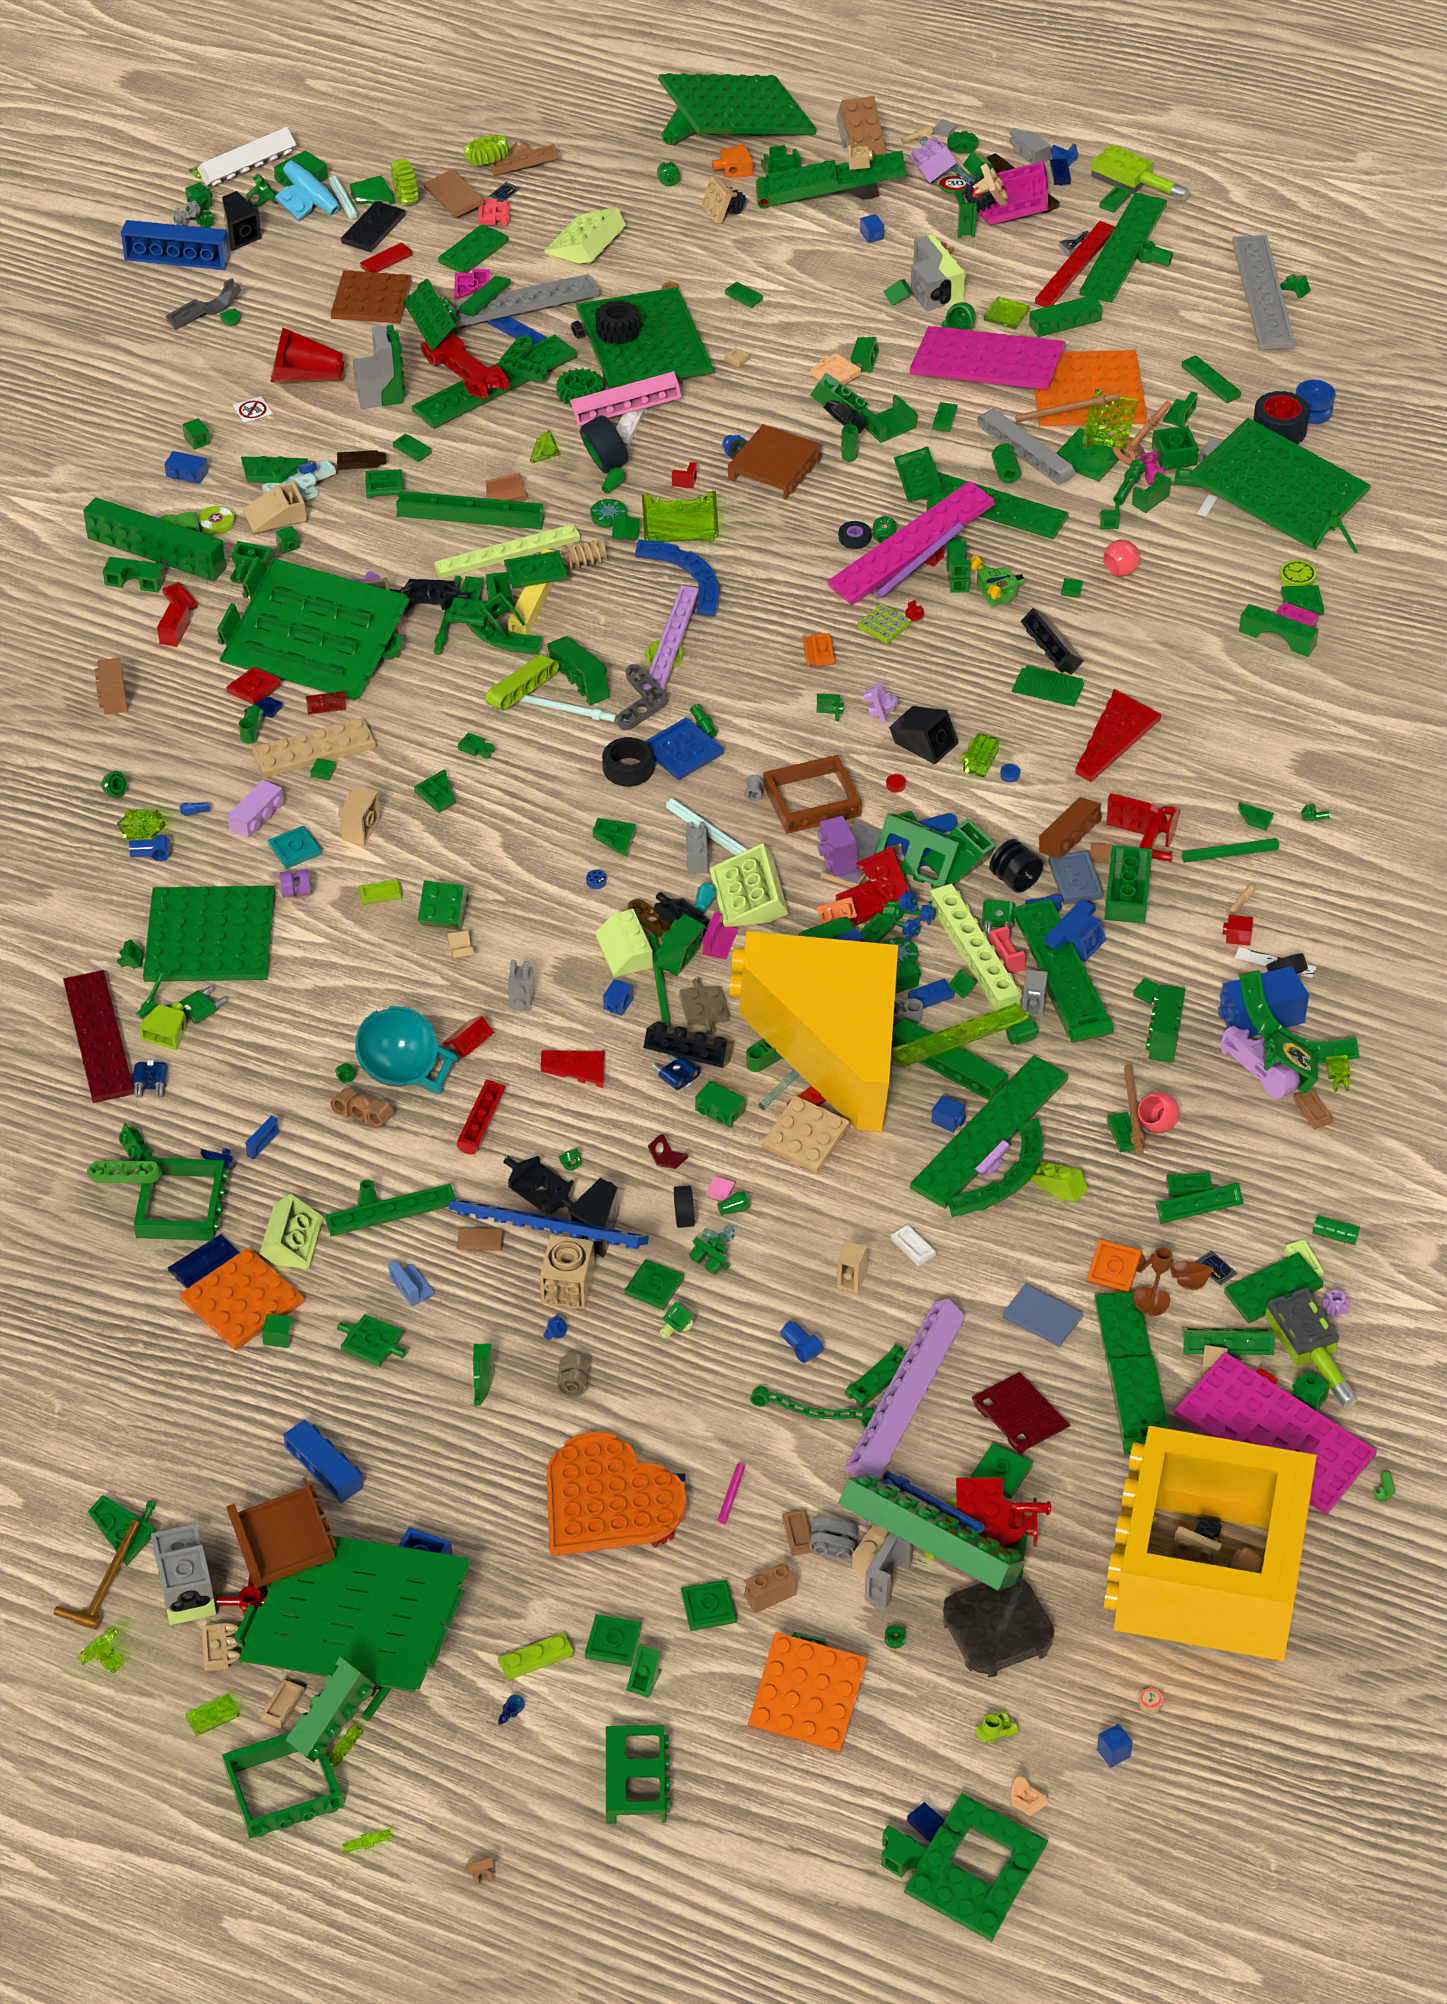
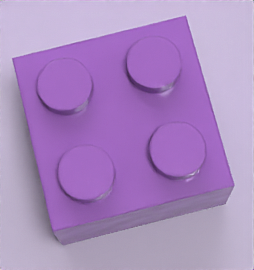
M839 816L820 821L818 852L820 856L824 857L827 870H831L834 877L857 871V842L844 817Z

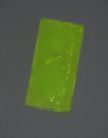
M228 1693L185 1713V1716L197 1737L239 1717L240 1713Z

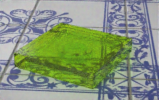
M997 296L985 313L984 321L1016 330L1029 312L1030 305Z

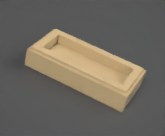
M283 1678L262 1711L260 1720L282 1729L303 1696L305 1688Z

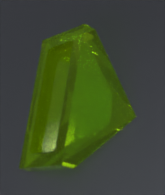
M550 430L537 438L530 458L532 464L561 455Z

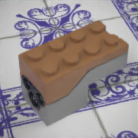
M875 96L842 100L836 117L842 147L848 150V145H851V148L868 146L869 150H872L873 157L887 154Z

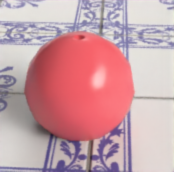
M1119 539L1106 547L1103 561L1110 573L1115 576L1124 577L1132 574L1137 569L1140 555L1138 548L1128 540Z
M1161 1091L1151 1092L1144 1096L1137 1108L1140 1124L1152 1133L1168 1132L1176 1125L1180 1115L1176 1100L1168 1093Z

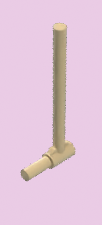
M930 125L902 137L901 141L905 144L915 139L928 140L934 138L932 136L933 129ZM952 154L954 159L957 161L955 166L959 168L967 177L971 178L973 175L964 167L963 163Z

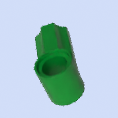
M1150 240L1140 242L1138 260L1140 262H1155L1169 267L1173 258V252L1156 247L1155 243Z
M251 705L250 708H247L244 718L239 721L240 739L243 743L251 744L258 739L257 732L264 716V711L258 706Z

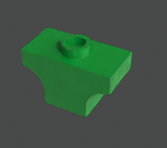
M888 1825L883 1831L882 1845L885 1849L882 1852L881 1866L902 1878L907 1871L917 1868L927 1849L918 1844L913 1837L905 1836Z

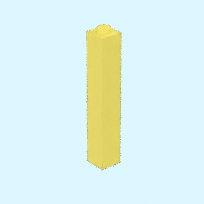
M543 549L541 553L552 552L553 550ZM554 582L524 587L515 609L525 625L522 626L514 615L511 614L508 620V631L529 635Z

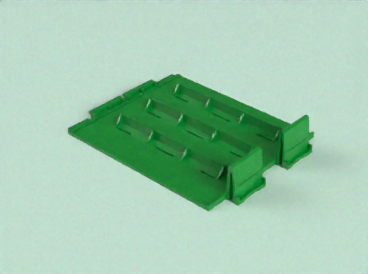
M256 556L242 581L243 597L248 598L250 596L251 598L242 618L235 604L231 603L217 628L218 644L223 645L225 642L226 645L219 660L222 663L246 670L255 667L281 680L326 693H333V695L336 692H341L340 697L355 701L360 698L368 683L366 678L370 679L385 647L401 619L409 598L406 594H400L289 563L273 557L268 569L265 571L260 557Z
M333 1536L337 1548L333 1549L336 1559L267 1584L269 1591L262 1607L259 1606L256 1611L254 1605H248L243 1621L234 1636L235 1641L240 1643L242 1648L239 1657L240 1663L246 1662L327 1677L328 1674L333 1675L339 1667L335 1663L339 1657H342L377 1686L415 1692L416 1689L420 1690L428 1666H435L448 1633V1629H445L444 1626H451L464 1594V1590L458 1584H463L471 1562L466 1557Z

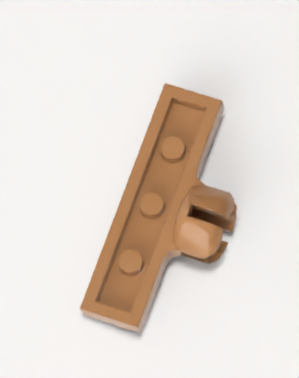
M520 141L521 145L519 146L516 142L511 147L510 156L490 163L493 175H502L509 171H516L524 167L536 166L543 162H551L558 159L556 147L552 144L531 149L526 142Z

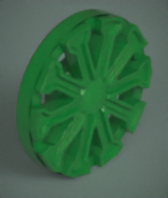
M968 131L954 132L947 139L948 148L956 153H970L978 148V137L973 133H968Z

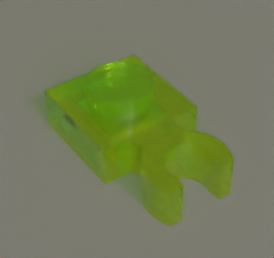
M1347 1055L1326 1057L1328 1078L1334 1079L1333 1090L1337 1092L1338 1084H1343L1345 1090L1348 1091L1350 1082L1347 1078L1350 1077V1068Z

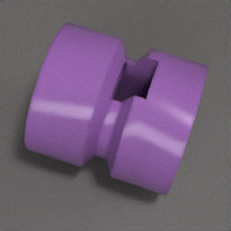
M308 869L297 870L294 874L291 871L280 872L282 898L294 897L295 893H298L299 896L311 895ZM294 881H300V885L295 886Z

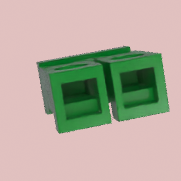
M960 537L951 538L950 542H947L946 569L947 572L949 571L950 593L969 592L970 560H966L967 543L962 541Z

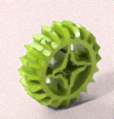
M496 134L474 139L464 148L467 162L476 166L489 165L490 163L500 161L509 153V144L506 138Z
M407 159L393 161L390 171L398 202L401 205L416 203L418 187L411 163Z

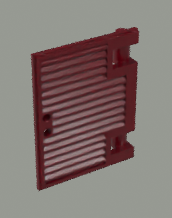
M1020 1372L972 1397L974 1407L985 1418L991 1419L1008 1438V1443L1018 1454H1023L1025 1450L1070 1427V1424ZM990 1398L994 1404L987 1407L983 1400ZM1023 1434L1027 1438V1440L1022 1443H1020L1017 1439V1436Z

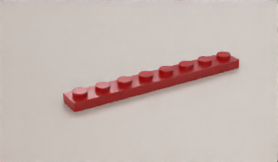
M1099 221L1036 296L1035 304L1043 307L1054 305L1109 239L1110 235L1115 231V226Z

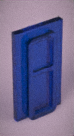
M220 1234L167 1268L187 1289L240 1252Z

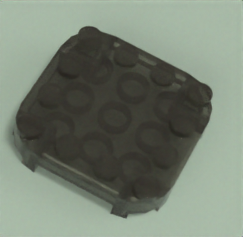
M1020 1574L1014 1586L998 1591L982 1582L957 1591L944 1600L942 1619L944 1628H948L966 1660L965 1666L970 1672L975 1670L978 1673L988 1674V1678L997 1676L998 1670L1035 1656H1038L1039 1659L1044 1658L1052 1647L1054 1638L1052 1622L1033 1589L1026 1580L1022 1579Z

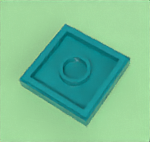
M304 826L268 839L269 847L285 869L322 855L320 847Z

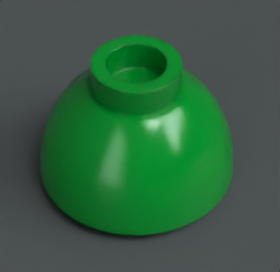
M111 771L103 777L101 788L109 797L120 798L127 790V779L122 772Z

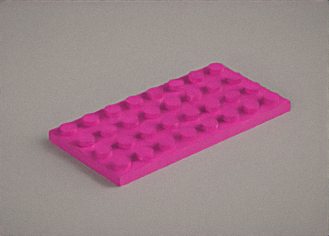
M928 326L910 366V374L1048 390L1066 345L1065 341L1056 339L1051 340L1038 337Z
M1226 1352L1222 1354L1174 1411L1175 1416L1206 1436L1317 1455L1309 1504L1325 1515L1329 1514L1377 1453V1450Z

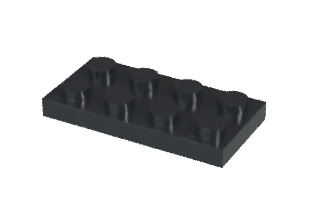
M375 201L341 237V243L372 252L406 216L405 210Z

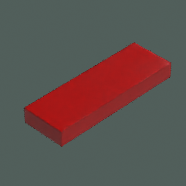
M401 242L360 262V267L364 271L377 273L411 256L412 250Z

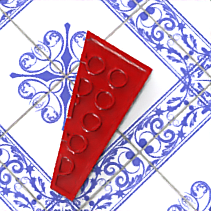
M1114 689L1110 700L1106 704V709L1101 714L1093 731L1091 740L1089 739L1087 748L1076 766L1075 774L1092 782L1161 720V714Z

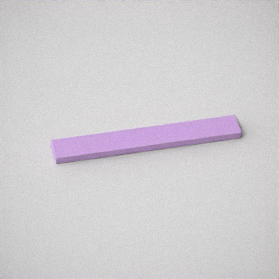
M680 586L648 673L663 692L697 601L699 588ZM645 683L643 690L650 689L651 685Z

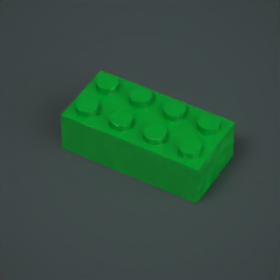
M1112 845L1104 920L1145 924L1152 849Z

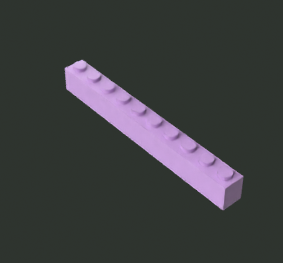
M949 1298L935 1302L931 1306L844 1467L853 1477L870 1473L881 1479L882 1472L890 1462L894 1449L899 1445L903 1432L909 1427L911 1417L918 1410L920 1400L927 1393L928 1385L935 1378V1372L944 1361V1355L953 1344L952 1340L961 1329V1323L965 1318V1315Z

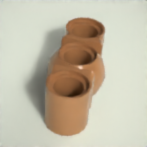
M350 1088L343 1089L330 1102V1106L336 1114L345 1115L346 1117L351 1116L356 1121H365V1124H369L373 1128H380L393 1115V1109L387 1102H379L377 1099L373 1101L369 1096L359 1095L358 1092H354Z

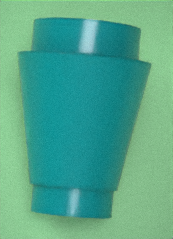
M703 883L697 888L695 908L702 914L706 913L717 895L716 888L713 885Z

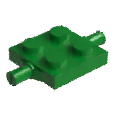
M364 1314L359 1322L353 1326L342 1321L337 1326V1330L347 1334L346 1339L341 1344V1351L380 1367L391 1354L402 1359L406 1356L407 1350L396 1346L403 1337V1331Z

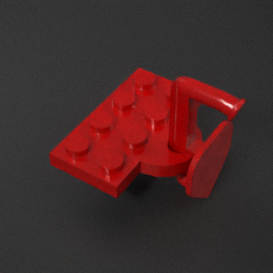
M956 1478V1509L984 1524L985 1528L983 1532L979 1533L980 1536L993 1538L1000 1543L999 1546L1004 1548L1015 1545L1022 1539L1024 1534H1027V1536H1033V1547H1037V1513L1050 1515L1052 1508L1050 1501L1046 1503L1037 1502V1498H1033V1502L1013 1503L1012 1501L1003 1500V1478ZM1025 1513H1033V1516H1026ZM959 1522L960 1525L964 1526L965 1528L967 1527L963 1523Z

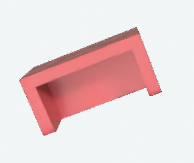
M1008 926L989 931V944L994 946L996 955L999 959L1003 960L1006 971L1011 974L1024 971L1026 954L1024 951L1017 953L1011 944Z

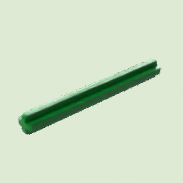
M1277 838L1185 850L1182 851L1181 857L1182 861L1186 863L1273 851L1279 849V842Z

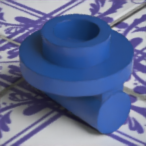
M559 1316L550 1318L547 1330L543 1336L548 1340L552 1337L555 1339L564 1337L567 1331L565 1321Z

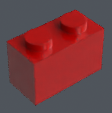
M170 602L157 626L159 644L178 647L191 623L188 605Z

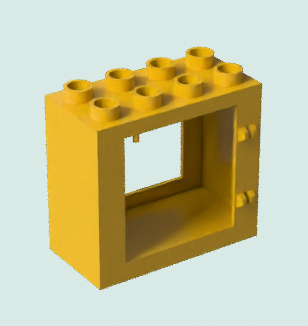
M1149 1426L1145 1444L1136 1442L1132 1444L1128 1470L1140 1473L1129 1471L1128 1478L1125 1480L1121 1504L1124 1507H1122L1121 1515L1118 1516L1114 1543L1117 1544H1115L1114 1552L1111 1553L1104 1609L1116 1611L1114 1631L1284 1662L1317 1455ZM1155 1509L1269 1529L1262 1574L1147 1553L1152 1522H1158L1159 1518L1154 1516Z

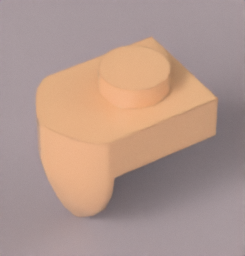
M1021 1776L1015 1778L1010 1791L1012 1806L1028 1816H1032L1047 1805V1796L1030 1787L1025 1778Z

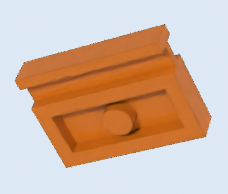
M830 633L813 634L811 637L802 635L807 667H810V664H815V666L835 664Z

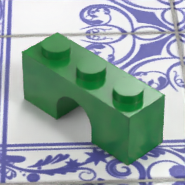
M109 557L103 569L104 584L106 586L123 588L128 580L137 579L140 583V590L159 593L165 580L164 565Z

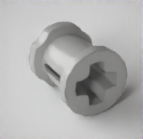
M750 775L746 780L747 789L744 796L748 800L758 801L762 796L761 788L764 785V780L758 775Z

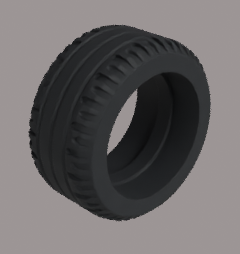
M624 737L612 741L605 747L602 755L604 775L612 783L625 787L636 786L646 782L654 771V753L652 748L645 741L633 737ZM626 758H632L641 761L634 765H621L616 763L617 761Z

